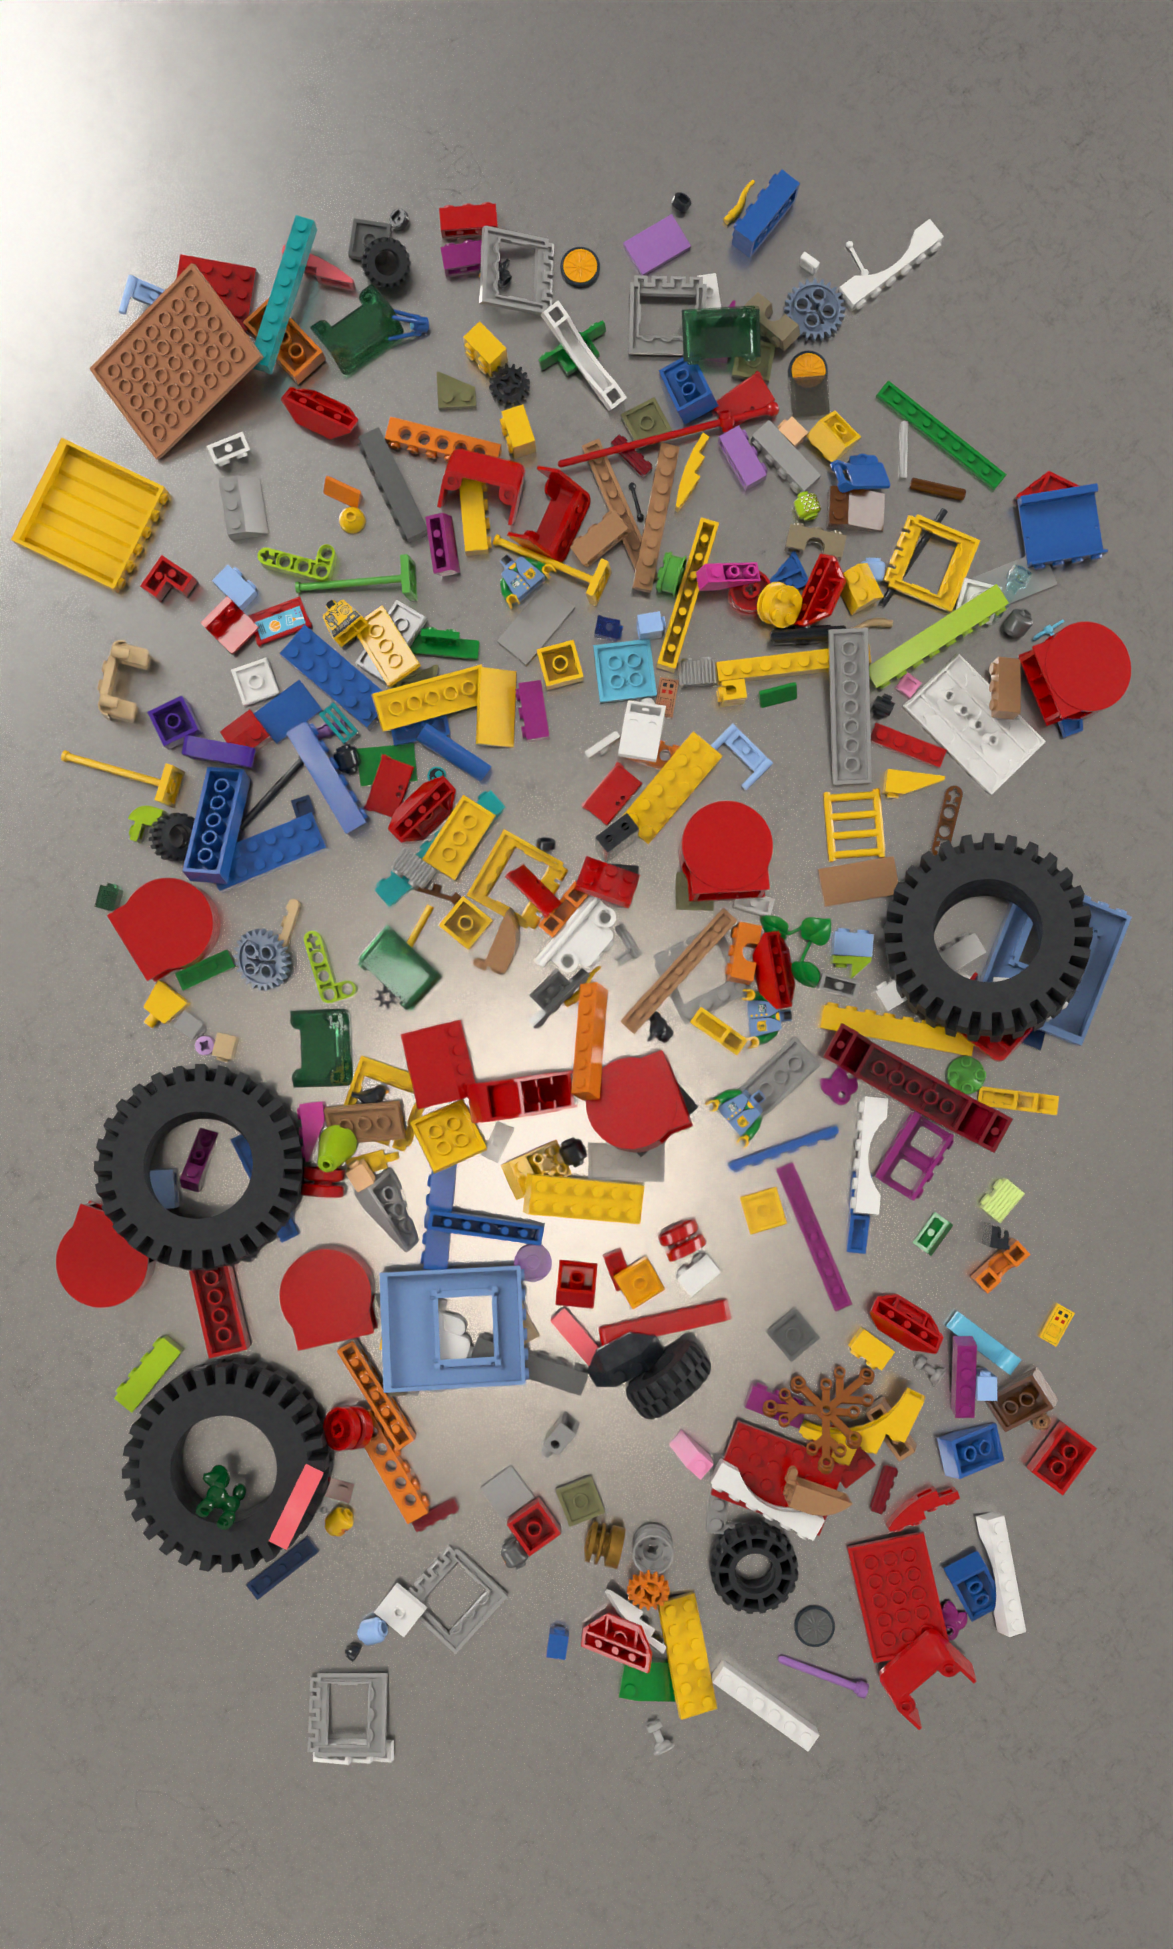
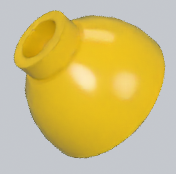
M356 507L344 509L339 516V524L347 533H358L365 526V515Z

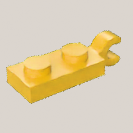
M384 1149L352 1157L346 1161V1164L348 1165L355 1159L359 1161L364 1158L372 1172L387 1169V1162L398 1160L400 1157L398 1151L385 1155Z

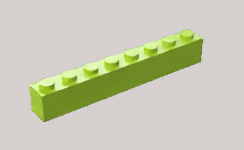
M995 584L869 665V680L874 688L880 687L881 690L891 684L889 680L892 678H901L907 674L906 670L911 666L915 669L923 664L922 659L928 655L930 658L940 653L939 648L944 645L948 648L957 642L955 638L961 634L965 637L973 632L972 627L979 624L981 627L990 621L989 616L994 613L998 616L1006 611L1005 606L1009 602L999 586Z

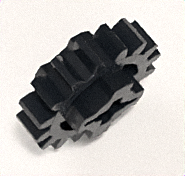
M505 363L504 369L498 366L499 372L493 371L492 375L494 378H489V382L492 384L489 386V390L493 391L491 393L492 398L497 397L498 404L504 401V406H507L508 402H510L513 407L515 401L521 404V397L526 399L527 394L525 392H530V387L527 386L530 385V379H526L528 377L527 372L522 373V367L515 369V364L510 368ZM518 376L522 383L518 381L515 377ZM497 387H499V389H501L504 392V394H501Z

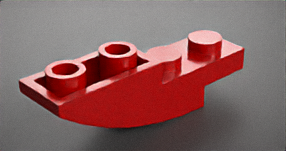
M934 1486L924 1489L900 1505L885 1523L889 1532H900L905 1526L919 1525L922 1523V1520L926 1519L924 1511L932 1512L937 1510L938 1506L944 1504L948 1506L956 1503V1500L960 1499L959 1493L955 1487L941 1492H937Z

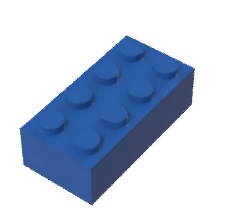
M781 170L778 175L775 173L771 177L770 185L759 192L758 200L748 206L745 211L746 215L742 219L739 218L733 226L732 245L749 258L796 200L800 183L784 170Z

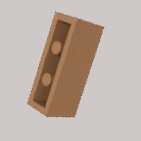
M615 510L606 513L600 523L590 526L587 530L588 532L583 537H577L572 542L573 545L570 546L581 563L587 568L632 532Z
M998 657L989 667V673L991 674L989 709L993 718L1013 720L1021 713L1020 660Z
M881 1397L873 1402L872 1406L867 1407L865 1414L870 1421H873L888 1412L891 1407L885 1398ZM887 1434L884 1438V1441L899 1462L916 1451L917 1444L910 1434L905 1443L901 1441L896 1442Z

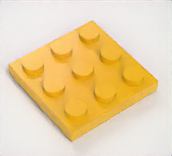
M463 1099L410 1122V1126L434 1174L487 1151V1147L475 1123L471 1122V1115Z

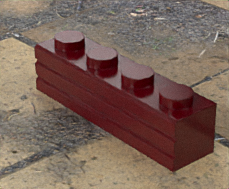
M619 434L611 441V447L628 443L627 439ZM635 449L618 453L643 479L652 472V464L646 461L644 456Z
M884 1462L869 1506L870 1511L881 1515L886 1511V1501L890 1499L891 1493L889 1492L894 1487V1477L898 1475L896 1466Z
M454 1496L429 1509L427 1514L411 1523L416 1532H422L427 1529L426 1527L437 1524V1521L447 1519L448 1515L458 1513L460 1506Z

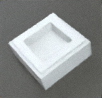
M804 252L800 257L799 265L814 275L818 270L820 262Z

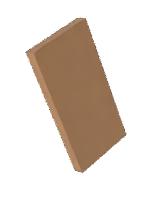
M894 856L818 869L824 907L894 895V889L898 884Z
M400 1101L324 1108L327 1128L333 1125H340L344 1129L348 1128L356 1136L357 1143L406 1138Z

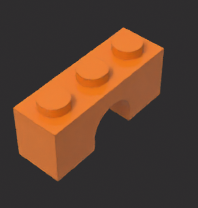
M576 881L560 899L562 905L538 924V927L551 938L557 934L589 896V894L574 890Z
M741 921L736 926H733L731 932L733 944L729 946L728 950L730 962L727 963L725 968L727 981L750 985L753 982L756 963L744 958L743 948L750 947L755 949L760 941L762 926Z
M1011 1238L1008 1241L1009 1250H998L970 1276L987 1294L1002 1281L1001 1277L1009 1269L1017 1268L1031 1255L1018 1240Z

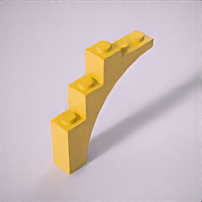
M907 1387L900 1400L881 1417L864 1425L850 1427L851 1431H856L862 1436L860 1445L862 1450L867 1453L877 1454L886 1434L896 1442L901 1441L905 1443L923 1406L925 1396ZM803 1420L799 1433L805 1439L816 1441L822 1436V1426ZM830 1427V1436L838 1444H843L847 1448L844 1457H837L834 1451L831 1457L837 1463L849 1466L857 1449H850L846 1445V1437L837 1428ZM855 1436L851 1437L854 1441L858 1440ZM841 1448L837 1449L839 1453L844 1452Z

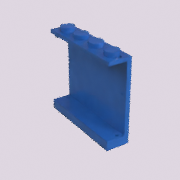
M1097 483L1020 496L1017 503L1028 568L1034 567L1035 570L1046 568L1045 565L1049 564L1057 567L1064 565V562L1072 561V564L1083 562L1085 558L1098 560L1103 558L1102 556L1108 552V549L1103 550L1095 499V494L1098 492Z

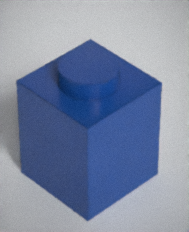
M558 1626L554 1627V1629L550 1628L546 1652L547 1658L566 1660L569 1631Z

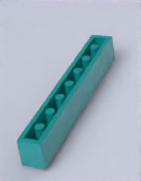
M295 215L254 344L264 357L253 367L255 370L272 375L317 233L314 220Z
M485 790L477 797V804L496 815L494 820L506 810L504 804L492 790L489 792ZM439 829V830L434 834L435 838L437 837V835H438V833L440 832L441 829ZM435 838L430 842L428 840L419 847L421 850L415 855L423 859ZM394 869L390 872L392 875L387 879L382 878L376 883L377 888L374 889L389 908L396 905L414 889L408 883L409 879L405 876L400 878L392 872Z

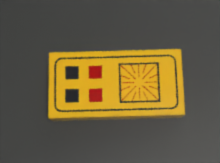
M1056 1303L1038 1337L1056 1347L1075 1313Z

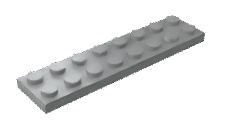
M868 628L828 630L832 783L833 785L872 783Z

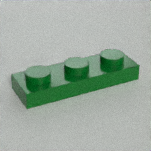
M226 949L175 973V976L182 991H186L235 968L236 965H234L229 950Z

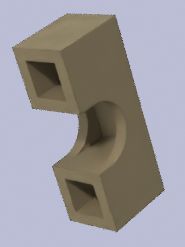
M759 292L742 307L744 321L750 326L753 325L761 336L768 337L775 347H780L785 351L800 336L799 325L786 314L777 321L768 320L773 314L772 303Z
M802 523L790 524L784 551L791 553L795 551L796 554L803 555L806 544L816 542L822 547V554L833 555L840 562L847 535H842V532L836 530L831 532L824 531L821 527L808 528Z

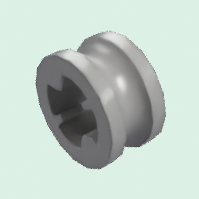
M629 950L614 958V960L618 961V967L633 958L628 954Z

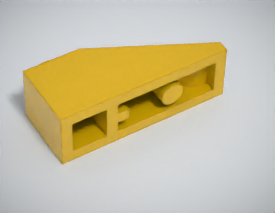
M887 769L884 775L882 794H887V798L898 799L899 796L941 783L945 780V776Z

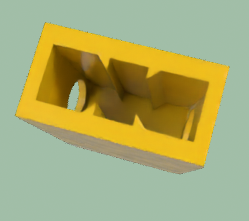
M158 980L143 1007L150 1013L144 1020V1023L151 1028H154L159 1021L163 1024H169L191 1003L164 981Z

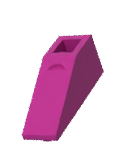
M757 562L704 564L696 572L699 591L721 590L761 581Z
M325 1101L299 1104L300 1108H297L298 1120L301 1119L302 1127H299L300 1139L303 1138L304 1146H301L302 1158H305L306 1162L312 1160L320 1135L326 1124L324 1115Z

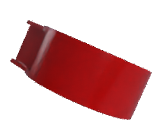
M1085 621L1070 624L1042 643L1032 646L1033 650L1018 655L1046 726L1064 719L1088 718L1112 706L1124 695L1131 679V661L1126 646L1112 630L1095 622Z
M718 801L699 809L688 821L680 840L678 851L679 863L687 879L689 902L765 898V891L770 890L768 866L773 854V839L766 821L753 808L736 801Z
M159 878L143 884L130 896L126 904L107 915L146 981L153 979L154 982H157L175 970H183L203 961L214 949L220 933V917L211 897L198 886L176 878Z
M663 1050L642 1058L628 1057L609 1063L602 1068L600 1099L586 1100L588 1120L594 1131L607 1143L623 1151L636 1153L652 1150L662 1145L672 1134L693 1127L669 1059Z
M573 1070L546 1072L466 1084L471 1122L501 1121L577 1108L578 1104H574V1097L571 1093L572 1083L570 1074L573 1073Z
M89 1201L88 1204H80L73 1226L66 1232L59 1244L56 1254V1270L63 1288L78 1302L97 1308L112 1307L135 1296L148 1284L153 1275L156 1261L134 1249L112 1227V1221L104 1214L101 1207L102 1204Z
M336 1245L316 1247L295 1260L284 1274L279 1292L280 1306L285 1319L293 1328L298 1351L374 1334V1329L378 1328L373 1307L376 1292L374 1277L368 1264L354 1251Z

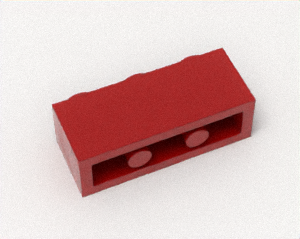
M484 202L481 205L467 203L462 206L446 205L439 208L442 238L482 235V228L484 226L498 228L496 203Z

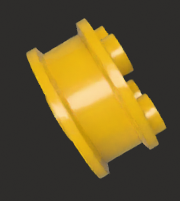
M772 582L762 590L758 598V615L765 623L773 624L779 628L788 627L795 623L800 613L802 596L798 589L793 586L785 585L781 582Z

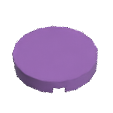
M527 1244L517 1251L514 1257V1265H520V1268L524 1269L525 1281L538 1282L549 1274L552 1267V1258L544 1246Z

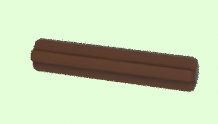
M912 478L910 482V488L958 500H964L966 490L918 478Z

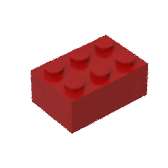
M1059 1421L1026 1468L1061 1495H1064L1097 1448L1062 1421Z

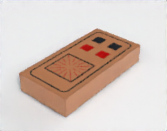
M660 677L656 704L666 706L665 718L672 719L679 680Z

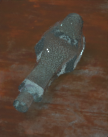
M1014 564L1006 575L1007 584L1003 594L1009 602L1005 606L1007 609L1016 592L1021 588L1025 589L1032 576V573L1021 565ZM1003 613L999 614L997 617L1001 618Z

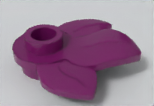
M837 1068L833 1072L831 1079H820V1086L823 1093L832 1097L835 1104L843 1106L850 1101L851 1095L857 1091L858 1081L856 1078L848 1079L847 1073ZM843 1093L845 1098H840L838 1094Z
M948 1600L942 1608V1614L946 1630L948 1628L953 1630L951 1634H947L949 1641H952L958 1636L959 1630L966 1626L968 1617L966 1612L958 1613L955 1605Z

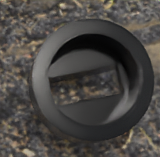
M350 1644L347 1646L350 1651L345 1649V1656L354 1662L362 1648L355 1644Z

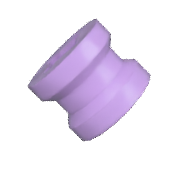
M210 1036L198 1038L195 1043L196 1051L201 1055H211L215 1039Z

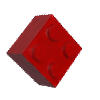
M537 1497L507 1520V1526L529 1557L561 1534L560 1525L540 1497Z

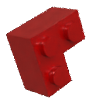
M161 555L140 587L161 602L171 587L188 597L198 581L194 576Z

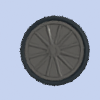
M809 1606L801 1610L797 1615L794 1630L796 1636L803 1644L810 1647H820L828 1643L835 1631V1622L831 1613L825 1608Z

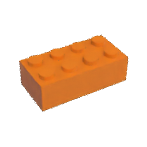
M269 298L243 321L246 330L255 340ZM290 317L276 362L299 385L326 358L323 351Z

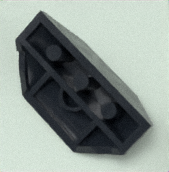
M629 1332L596 1349L587 1372L596 1387H617L650 1370L665 1351L656 1335Z

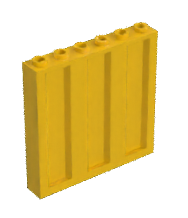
M61 437L11 540L20 547L119 593L120 589L122 590L126 585L128 573H131L134 569V561L137 555L141 554L145 539H148L151 534L153 522H156L160 516L159 510L162 504L164 505L168 500V491L164 486Z

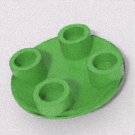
M970 1056L956 1058L951 1062L947 1070L949 1085L964 1094L977 1092L983 1086L986 1078V1072L982 1064Z

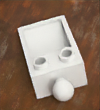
M649 697L642 699L641 702L628 700L618 751L619 757L656 762L666 706L655 704L654 700Z

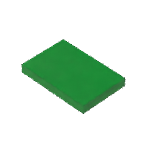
M414 743L357 749L361 759V764L359 765L360 787H370L373 785L382 754L414 766L409 783L418 782Z

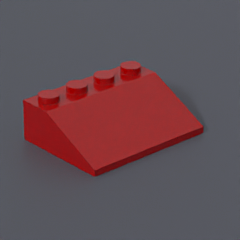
M461 1020L400 1034L417 1109L468 1098L466 1084L475 1083Z

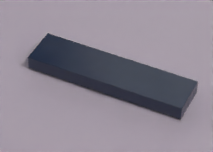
M307 1535L247 1582V1588L257 1600L260 1599L320 1550Z

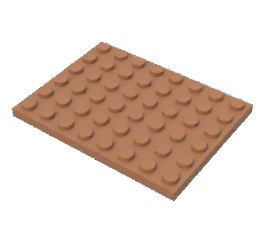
M191 263L89 369L155 459L160 460L264 357L197 266Z

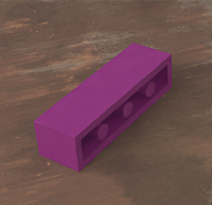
M953 1336L951 1410L955 1418H975L977 1345L973 1336Z

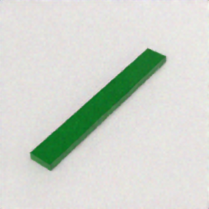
M889 380L876 395V398L905 421H908L911 426L993 491L1006 477L1007 474Z

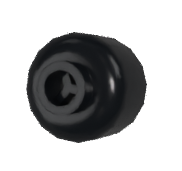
M350 744L336 748V752L333 754L339 766L338 770L346 771V774L357 771L356 767L361 764L357 748Z
M573 1137L561 1143L559 1153L567 1166L573 1165L575 1168L584 1163L583 1160L587 1157V1152L581 1140H575Z

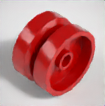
M759 571L760 582L729 588V604L740 615L753 616L758 614V598L762 590L770 584L768 577L761 571Z
M318 1166L303 1167L302 1177L314 1182L302 1184L301 1195L323 1198L344 1197V1186L333 1182L345 1180L346 1170L336 1168L332 1172H324Z
M695 1218L676 1224L657 1237L662 1247L672 1245L665 1252L669 1262L686 1257L707 1244L703 1234H694L699 1229Z
M360 1406L331 1409L327 1413L323 1425L327 1445L336 1451L364 1448L370 1442L373 1433V1423L369 1412Z

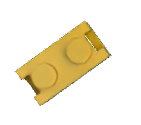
M745 678L722 681L720 687L717 688L718 691H716L717 702H721V707L741 705L747 699Z
M863 1327L859 1328L848 1344L851 1348L850 1353L858 1359L861 1356L867 1360L866 1364L874 1370L878 1368L882 1371L895 1353L892 1348Z

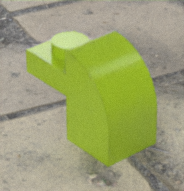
M147 805L133 810L128 817L129 820L135 822L130 827L129 840L141 844L146 827H153V822L158 821L157 818L166 815L167 812Z

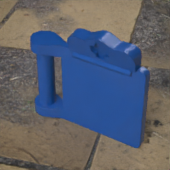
M862 453L850 456L848 463L834 460L830 464L831 470L835 472L838 480V489L842 493L852 489L890 488L891 484L884 465L878 462V458L875 455ZM843 470H847L850 481L845 479Z

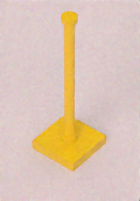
M496 534L493 540L494 546L499 545L545 564H551L559 571L588 582L589 586L586 596L589 604L597 606L612 573L609 562L602 558L592 576L502 539L498 534Z
M64 750L61 754V761L64 762L71 761L158 786L155 801L168 807H175L185 771L171 764H165L162 777L158 779L74 755L67 750Z

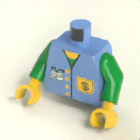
M507 554L500 560V563L505 567V570L501 573V594L507 601L509 608L512 609V603L517 602L519 605L521 600L545 581V576L548 579L551 578L549 572H556L551 564H545L532 558L524 559L522 556L514 562Z
M743 989V991L747 992V997L742 998V1000L747 1001L750 1037L745 1040L752 1042V1045L748 1047V1049H752L766 1044L778 1035V1030H782L781 1022L792 1021L791 1010L775 1009L759 991Z
M726 1090L715 1097L714 1100L707 1101L705 1106L712 1103L713 1109L709 1112H714L717 1109L735 1131L742 1136L736 1140V1144L740 1140L744 1141L745 1145L742 1147L744 1149L749 1144L748 1140H751L759 1131L762 1122L761 1113L763 1111L759 1104L766 1097L760 1090L752 1096L747 1090Z

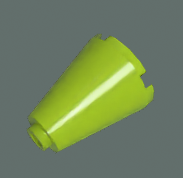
M333 1125L321 1133L317 1163L322 1171L332 1172L354 1155L357 1139L350 1129H344L340 1125Z

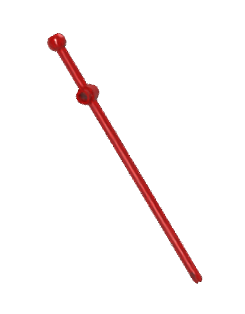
M770 401L763 408L736 415H731V410H722L719 412L720 417L716 420L558 461V466L563 468L717 427H722V432H728L733 429V425L736 422L763 415L774 417L779 413V407L777 402Z

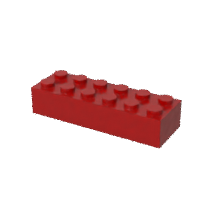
M226 1265L218 1267V1270L210 1271L204 1269L189 1270L209 1359L247 1350L251 1345L233 1266Z

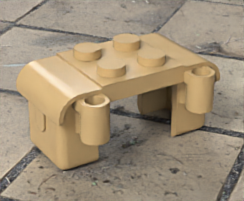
M117 640L113 643L108 660L103 662V680H99L97 687L100 693L98 708L105 719L111 720L113 718L130 723L135 721L138 710L137 704L113 697L112 691L119 664L147 670L150 659L147 649L129 645L125 640Z

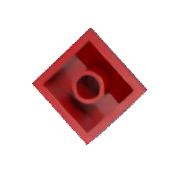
M251 709L220 731L227 743L252 747L256 749V752L273 740Z
M560 1260L555 1305L594 1309L598 1264Z

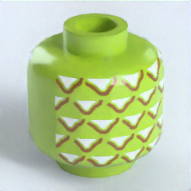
M808 491L799 493L797 495L798 498L793 503L798 518L804 519L805 522L819 516L818 513L821 511V506L816 494L808 493Z

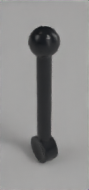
M631 482L628 488L632 491L638 513L637 519L642 521L644 515L641 513L635 492L636 484Z

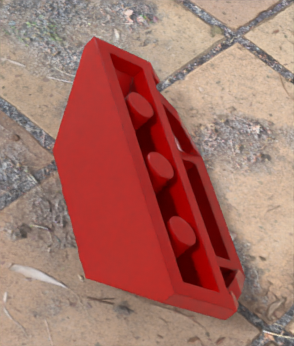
M289 387L281 397L282 403L297 424L329 439L350 433L359 421L349 406L315 390Z
M819 555L801 595L802 606L800 613L792 625L806 627L832 615L847 581L835 556Z
M444 776L423 783L395 810L388 830L401 843L424 840L452 813L456 789Z
M779 931L763 933L753 953L759 993L775 1009L792 1007L796 986L791 971L792 963L789 948Z
M898 1294L876 1297L869 1313L880 1332L911 1351L937 1354L944 1337L939 1332L935 1321L929 1313Z
M607 1613L583 1628L581 1647L645 1673L650 1672L652 1651L642 1625Z

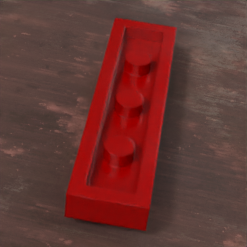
M879 723L874 724L871 732V743L936 768L941 767L947 751L944 748Z

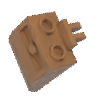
M512 907L505 913L486 960L477 957L473 961V965L481 968L483 971L490 967V970L494 973L505 974L511 966L520 941V927Z
M789 1467L785 1476L787 1483L784 1487L783 1495H785V1500L790 1508L810 1515L826 1516L841 1512L853 1504L846 1493L797 1477L798 1470L796 1467Z

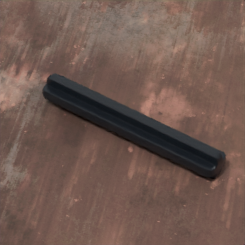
M846 626L773 630L770 632V639L772 642L828 638V630L846 629Z

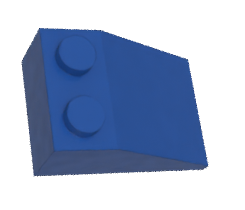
M693 352L659 370L684 424L719 406Z
M996 1423L951 1432L937 1438L945 1476L961 1479L1004 1461Z
M978 1550L943 1568L971 1622L995 1610L996 1584Z

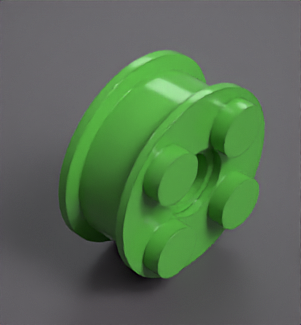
M672 551L669 553L665 552L663 558L664 565L660 567L657 576L656 590L659 593L666 591L673 593V597L677 596L686 568V555L682 558L673 555Z

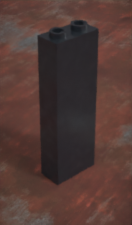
M626 813L595 837V851L605 863H608L636 842L639 827L629 814Z

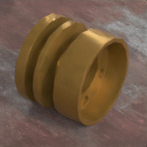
M593 1520L585 1540L584 1562L589 1563L593 1554L595 1555L594 1564L597 1565L602 1556L604 1557V1567L617 1569L623 1549L626 1528L613 1525L610 1533H606V1523H602L600 1531H597L598 1521Z

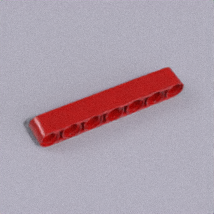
M728 1299L603 1326L598 1328L601 1345L603 1346L629 1332L653 1334L658 1337L731 1320L732 1316Z

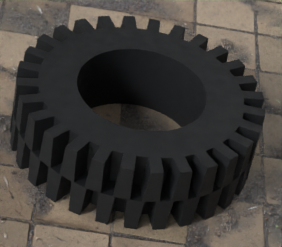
M984 833L982 842L973 843L972 834L962 836L959 846L954 848L950 840L941 843L937 855L933 856L930 851H927L921 856L918 868L911 865L907 869L904 883L898 882L894 889L893 902L888 904L887 922L885 923V953L888 960L889 974L891 979L896 981L897 992L901 998L906 997L908 999L909 1009L915 1015L919 1012L925 1015L926 1024L933 1028L939 1024L945 1027L946 1035L956 1037L957 1032L967 1034L968 1041L978 1042L980 1036H990V1043L1001 1042L1003 1035L1011 1034L1012 1038L1016 1039L1023 1037L1028 1028L1032 1027L1034 1031L1044 1026L1047 1018L1051 1016L1054 1019L1061 1013L1064 1004L1070 1002L1082 980L1091 953L1090 945L1093 938V927H1089L1091 911L1089 906L1083 905L1085 893L1081 885L1077 887L1072 885L1073 873L1068 867L1059 871L1057 869L1058 858L1051 852L1045 858H1042L1038 855L1039 845L1029 841L1026 849L1017 847V837L1007 835L1005 843H995L994 833ZM976 896H995L1014 903L1028 915L1035 926L1039 941V951L1036 957L1019 974L1002 981L981 982L958 974L942 959L934 940L935 929L940 919L951 907L965 899Z
M195 1064V1069H185L182 1065L172 1067L173 1073L163 1075L161 1072H158L151 1076L152 1082L145 1086L139 1083L131 1089L133 1095L127 1101L121 1099L115 1107L118 1112L114 1118H107L103 1125L106 1130L103 1139L98 1138L96 1146L99 1152V1160L94 1161V1172L98 1175V1183L95 1184L96 1192L102 1198L104 1205L101 1207L104 1214L112 1221V1227L137 1251L170 1267L190 1271L198 1269L207 1271L218 1270V1267L236 1265L240 1263V1260L246 1257H253L259 1253L265 1244H270L277 1237L278 1231L282 1226L285 1227L290 1220V1214L299 1200V1190L303 1181V1158L300 1142L291 1117L286 1113L282 1103L277 1097L274 1098L263 1084L253 1082L249 1075L239 1072V1074L232 1073L228 1067L218 1065L217 1069L208 1068L206 1064ZM212 1119L232 1126L249 1143L253 1159L251 1179L241 1198L226 1211L202 1219L181 1217L166 1210L157 1199L150 1179L151 1160L160 1141L172 1129L188 1121Z
M224 1358L214 1360L205 1366L204 1363L197 1365L186 1373L180 1374L154 1395L155 1397L145 1404L139 1412L141 1417L132 1424L129 1434L133 1435V1437L124 1446L123 1456L129 1457V1461L122 1468V1479L130 1478V1485L124 1491L126 1501L135 1499L137 1503L131 1515L135 1522L143 1518L146 1520L148 1526L143 1534L148 1540L158 1535L164 1541L159 1548L162 1553L167 1556L174 1549L179 1551L181 1556L178 1562L185 1566L196 1559L201 1561L199 1570L209 1572L216 1564L222 1565V1573L232 1572L239 1564H243L244 1570L254 1568L263 1558L266 1563L273 1560L283 1548L269 1542V1539L306 1464L324 1472L288 1548L307 1529L327 1492L330 1483L328 1477L333 1468V1460L329 1459L332 1448L327 1445L323 1429L325 1416L321 1418L317 1416L318 1403L314 1397L310 1400L304 1397L302 1393L305 1387L299 1381L292 1385L285 1380L288 1375L287 1372L278 1369L273 1373L267 1370L268 1363L258 1361L250 1365L247 1364V1358H236L231 1362H225ZM215 1416H233L246 1420L256 1426L269 1440L277 1463L276 1481L271 1495L257 1505L237 1510L235 1512V1521L227 1530L219 1529L216 1525L223 1513L221 1508H213L205 1518L196 1514V1508L203 1499L190 1486L183 1468V1448L191 1428L196 1423Z

